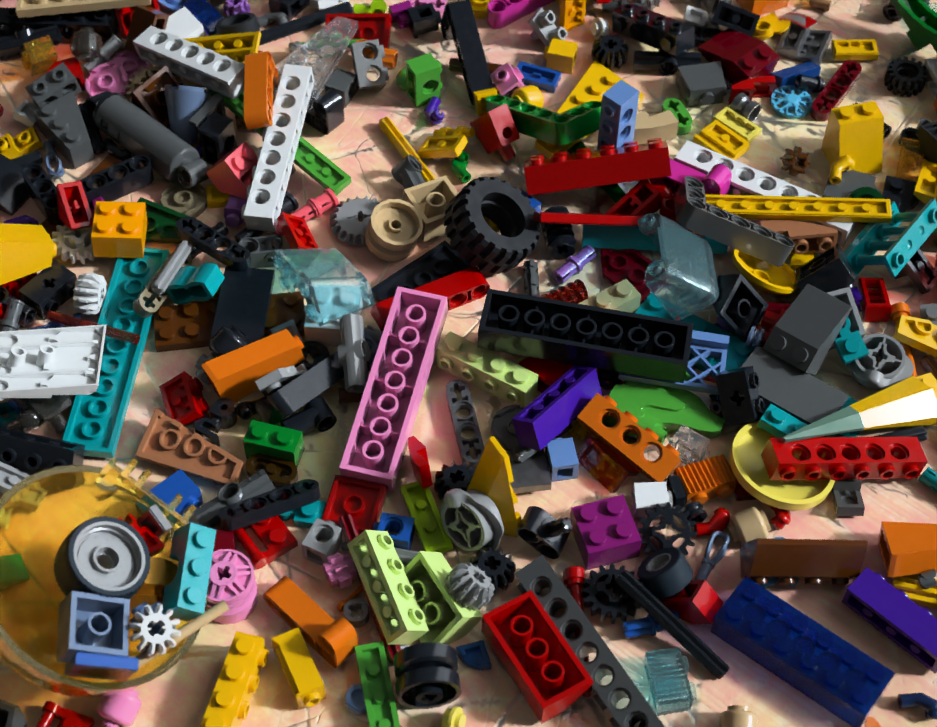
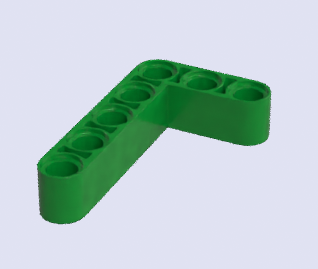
M503 95L488 96L485 99L486 113L506 103L518 133L554 145H566L599 130L602 104L599 101H588L565 112L557 113Z

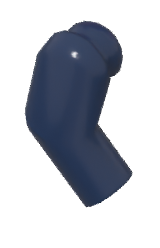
M924 693L898 694L897 701L900 709L919 707L925 709V717L927 719H937L936 699Z

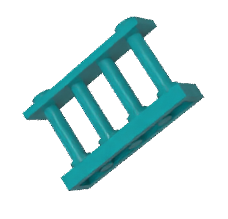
M930 199L920 212L904 213L899 212L895 201H890L891 223H868L844 251L855 273V277L865 266L885 265L890 276L896 277L937 227L936 200ZM902 222H911L908 226H899ZM890 236H899L895 241H887ZM877 251H886L884 255H875Z

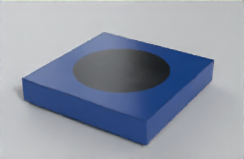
M77 652L66 663L64 676L126 681L138 670L139 659L136 657Z

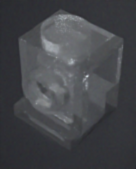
M683 424L669 441V445L680 453L678 457L683 464L690 465L691 463L705 460L710 456V451H708L710 439Z

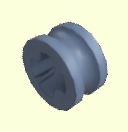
M753 325L746 341V347H760L765 329L757 330L756 326Z

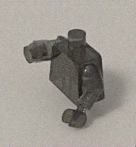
M52 395V398H6V401L20 414V416L7 425V429L29 433L33 428L38 429L47 422L56 434L66 429L67 421L61 413L72 405L70 395Z

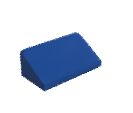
M805 62L772 72L769 76L775 75L778 88L787 85L794 86V81L798 74L810 77L819 76L821 67L811 62Z

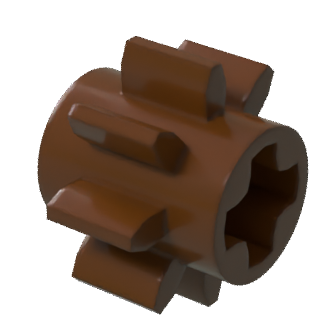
M797 146L794 147V150L786 148V153L783 157H780L783 163L781 169L789 170V175L796 176L797 172L804 174V169L811 164L807 158L809 153L801 152L802 148Z

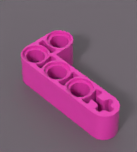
M670 158L672 176L650 179L653 185L666 186L675 195L685 176H691L703 183L705 194L728 195L732 173L725 165L715 164L706 175Z

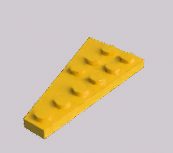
M595 60L557 113L565 112L588 101L602 102V94L623 79ZM640 91L638 104L643 102L644 94ZM591 134L566 145H554L537 139L535 149L546 157H552L553 153L567 151Z

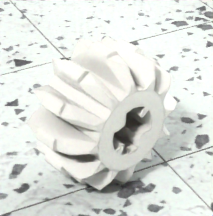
M83 273L78 276V280L75 281V288L73 289V306L78 313L83 315H97L101 313L107 292V283L102 275Z
M162 604L156 606L155 613H153L150 605H146L144 607L145 616L140 612L134 614V618L139 623H130L129 629L138 631V633L131 635L129 639L131 642L140 639L141 643L136 648L138 652L146 645L148 646V656L154 654L155 647H157L160 655H164L166 653L165 645L169 648L176 646L175 641L171 637H180L181 631L172 629V627L179 625L180 620H169V617L174 612L172 609H169L164 615L161 614ZM156 624L160 625L161 629L159 632H162V635L155 634L151 636L148 633L151 628H147L148 625L152 627Z

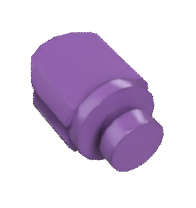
M233 195L229 197L224 208V218L227 226L236 228L245 221L241 217L242 206L247 203L246 199Z

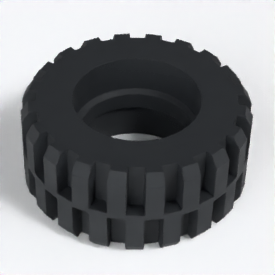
M479 177L474 179L450 201L445 210L444 226H447L445 233L451 240V247L458 251L457 255L461 259L468 261V265L478 267L479 271L488 273L490 271L493 274H500L501 272L506 273L512 270L536 248L540 238V230H538L540 222L533 220L536 210L534 207H531V201L527 196L524 197L521 194L522 191L520 189L512 187L511 183L506 180L500 181V178ZM483 216L489 218L498 227L501 235L486 223Z

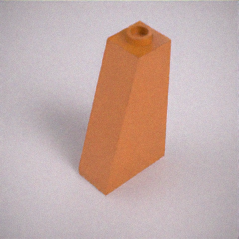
M284 329L209 360L201 366L220 399H230L235 404L259 389L255 383L256 380L278 368L295 366L303 361L305 357L301 349L304 348V345L297 335L292 336L287 329Z
M881 522L878 547L887 577L920 574L931 569L937 571V524Z

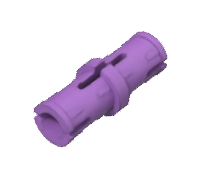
M585 245L574 256H569L565 263L552 273L553 279L558 284L563 285L575 273L579 274L583 267L596 257V253H593L595 250L591 246Z

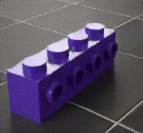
M574 365L512 418L519 446L533 450L545 448L552 439L577 419V416L597 392L602 396L596 368Z
M866 567L846 589L842 603L936 674L937 619L933 617L930 611L909 599L906 593L897 590L889 584L882 575Z

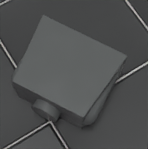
M721 61L677 67L675 84L688 107L723 103L728 89L724 80Z

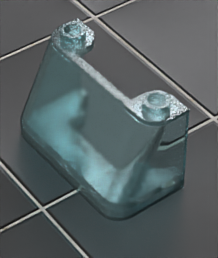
M648 213L638 219L640 231L649 236L661 253L660 260L648 265L645 272V283L671 317L679 321L712 305L719 296V289L711 244L706 236L691 231L658 213Z

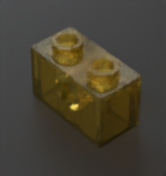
M49 35L23 43L21 62L25 71H30L31 76L48 71L53 63L58 61V54Z

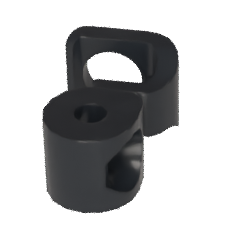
M221 398L211 406V419L204 417L194 421L195 432L202 437H208L212 441L210 443L219 447V437L216 433L220 431V428L229 429L237 422L235 404L227 398Z

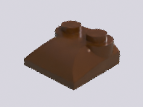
M166 65L130 93L132 102L164 126L169 124L164 92L165 84L175 87L181 85Z

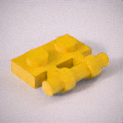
M458 126L456 129L441 127L439 130L433 131V136L426 138L417 152L421 158L459 157L468 143L467 138L474 137L475 130L466 126Z

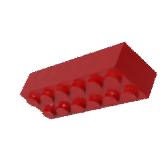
M661 138L648 139L646 144L638 145V141L623 143L624 147L614 148V145L610 144L600 146V150L591 151L590 148L577 149L575 154L567 155V151L553 153L552 157L544 158L543 154L530 156V159L526 160L524 165L528 196L672 176L667 142L662 141Z

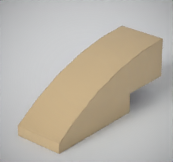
M670 110L653 116H649L646 111L637 113L633 141H638L639 145L646 144L647 140L652 138H661L662 141L676 138L679 121Z

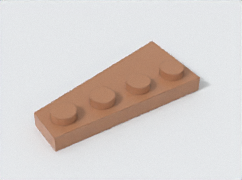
M155 408L135 454L140 460L175 471L181 469L185 474L223 486L231 482L237 483L245 465L240 459L219 446L210 443L198 433L184 427L183 424L168 417L157 408Z

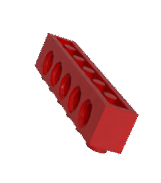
M815 437L788 443H782L783 438H769L761 454L769 479L782 481L918 478L928 462L917 437Z

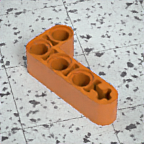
M269 51L245 55L244 121L248 130L273 125V88L278 87L279 73Z
M282 577L263 593V598L267 605L292 629L299 628L303 639L332 667L338 668L355 653L358 639L357 633L350 622L342 616L334 620L288 577Z

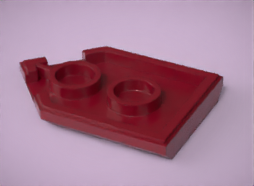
M600 249L602 278L611 285L627 279L641 294L640 305L652 292L656 294L672 277L670 273L635 249H625L624 252H611L610 249Z

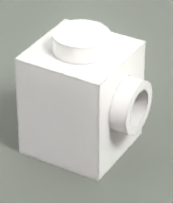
M666 481L633 484L631 491L633 518H647L645 510L649 509L654 512V504L657 503L662 509H664L665 502H670L671 507L673 506L672 491H667ZM661 514L656 516L652 521L659 520Z

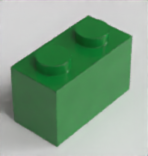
M251 420L243 439L246 459L260 453L292 461L298 467L305 450L302 431Z

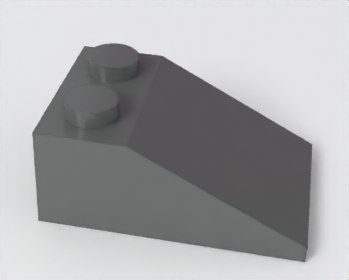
M807 284L776 323L762 349L805 373L816 375L853 307Z

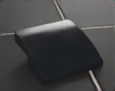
M0 154V210L13 216L31 196L27 192L22 176L23 167Z

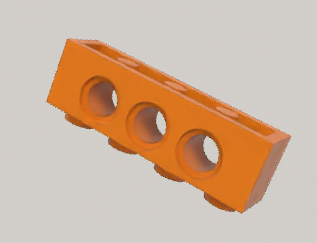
M597 392L577 416L578 423L650 481H667L668 476H671L674 470L681 464V459L678 457L680 453L671 445L667 444L665 447L658 441L659 436L647 427L644 430L636 424L638 420L630 412L625 411L623 413L616 408L618 404L610 396L605 394L603 397ZM608 416H612L618 422L614 427H606L602 423L603 420ZM627 433H634L637 435L638 440L634 444H627L624 442L623 437ZM649 449H653L658 452L659 457L654 461H649L644 457V453Z

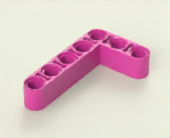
M492 0L488 3L487 24L494 29L503 28L556 0Z

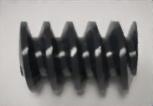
M553 206L544 211L569 213L568 209L564 206ZM540 223L547 253L551 258L562 260L575 254L576 239L572 230V224Z

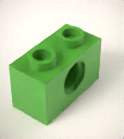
M431 53L406 61L407 95L416 108L427 105L432 96L438 97L441 100L440 90L443 87L440 73H442V66L438 60L434 59Z

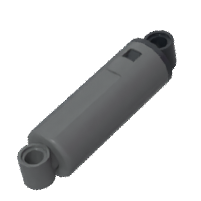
M104 91L85 100L86 111L93 119V124L134 156H147L151 161L152 169L170 183H177L179 181L183 187L191 188L209 179L205 173L209 170V167L204 160L199 158V153L193 146L123 95Z

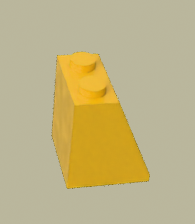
M870 101L831 109L821 146L830 166L843 155H849L855 161V167L853 169L850 168L851 170L870 175L882 172L884 116L876 102Z
M0 223V285L52 266V258L56 257L57 247L42 225Z

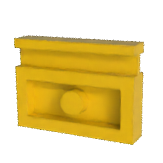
M714 120L702 129L700 134L694 135L693 143L733 160H737L749 151L751 144L718 120Z

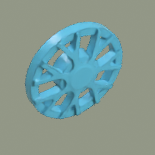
M787 85L773 91L770 104L772 109L780 116L789 119H799L810 113L813 100L806 90ZM782 103L783 107L779 108L777 105ZM802 106V107H804L806 110L803 111V110H801L799 107ZM788 110H795V113H788Z

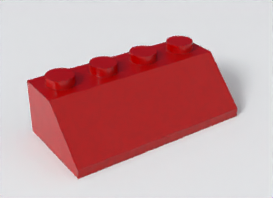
M532 590L482 615L481 632L541 724L566 711L593 685V679Z

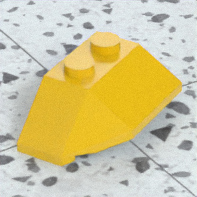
M260 31L183 39L245 64V55L258 52L261 33Z

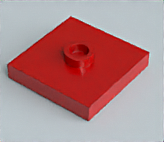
M335 474L321 520L332 521L341 528L338 521L339 517L350 513L354 518L359 534L365 530H373L374 523L379 521L388 486Z

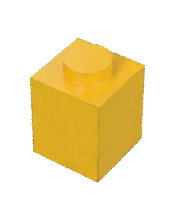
M552 38L550 46H546L543 59L547 60L546 68L572 74L577 60L578 43Z

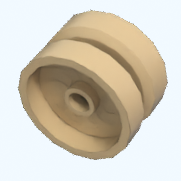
M388 199L380 202L373 209L365 231V243L369 250L376 257L385 261L398 262L409 257L413 253L423 229V220L419 211L413 205L401 199Z

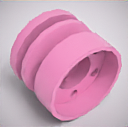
M232 549L216 550L212 556L204 612L224 600L230 610L213 620L220 624H235L245 620L254 612L258 603V588L255 581L254 568L250 560L243 553Z

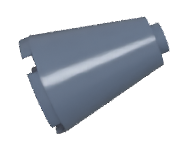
M165 84L164 92L170 130L188 144H195L198 131L189 123V120L209 100L211 89L183 85L175 87Z

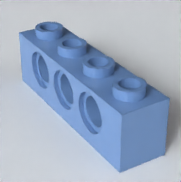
M623 80L618 81L602 94L597 150H600V146L613 144L614 148L624 147L623 143L631 142L634 139L639 90Z

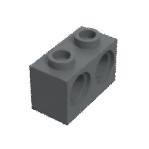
M63 62L25 87L30 98L38 108L71 91H74L75 96L82 92L77 79Z

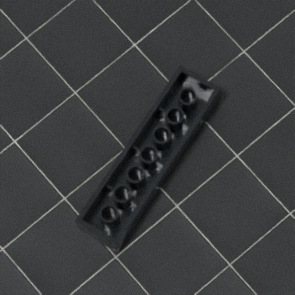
M488 289L478 328L477 348L684 383L694 323Z

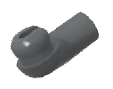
M283 12L267 13L256 17L259 28L273 23L280 25L288 22L286 19L287 15Z

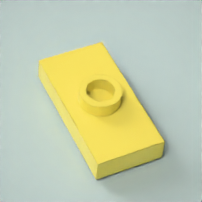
M728 106L712 117L711 123L714 120H718L749 143L761 135L762 128Z

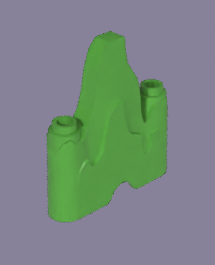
M686 371L684 381H689L692 377ZM623 380L624 384L615 385L608 395L618 404L616 408L623 413L625 411L630 412L637 418L638 422L636 424L644 430L648 427L659 436L658 441L662 444L667 436V431L712 439L719 437L725 426L723 418L711 412L701 398L688 390ZM608 416L602 423L606 427H614L618 421L616 418ZM627 433V434H626V435H628V436H630V437H633V438H635V439L638 440V437H637L636 434H634V433Z

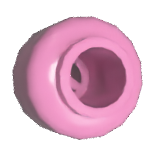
M118 683L116 687L107 688L97 708V713L104 718L102 724L108 727H120V725L130 727L142 704L141 700L137 697L139 693Z

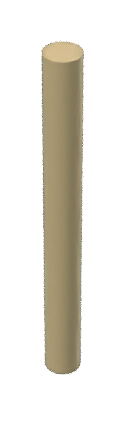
M224 600L220 601L206 610L204 614L177 629L181 631L180 637L171 638L176 644L230 610ZM155 647V652L152 656L147 655L148 649L135 656L139 659L138 669L160 655L157 647Z

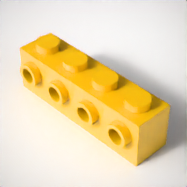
M236 631L200 727H240L242 721L247 718L250 708L249 701L252 693H255L258 688L260 671L262 667H265L269 656V650L266 649L263 637Z

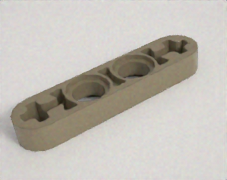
M173 252L165 259L135 298L133 308L137 315L144 318L151 316L168 297L166 291L162 295H157L151 290V285ZM190 254L181 268L191 266L192 257ZM147 299L151 300L147 307H145V301Z

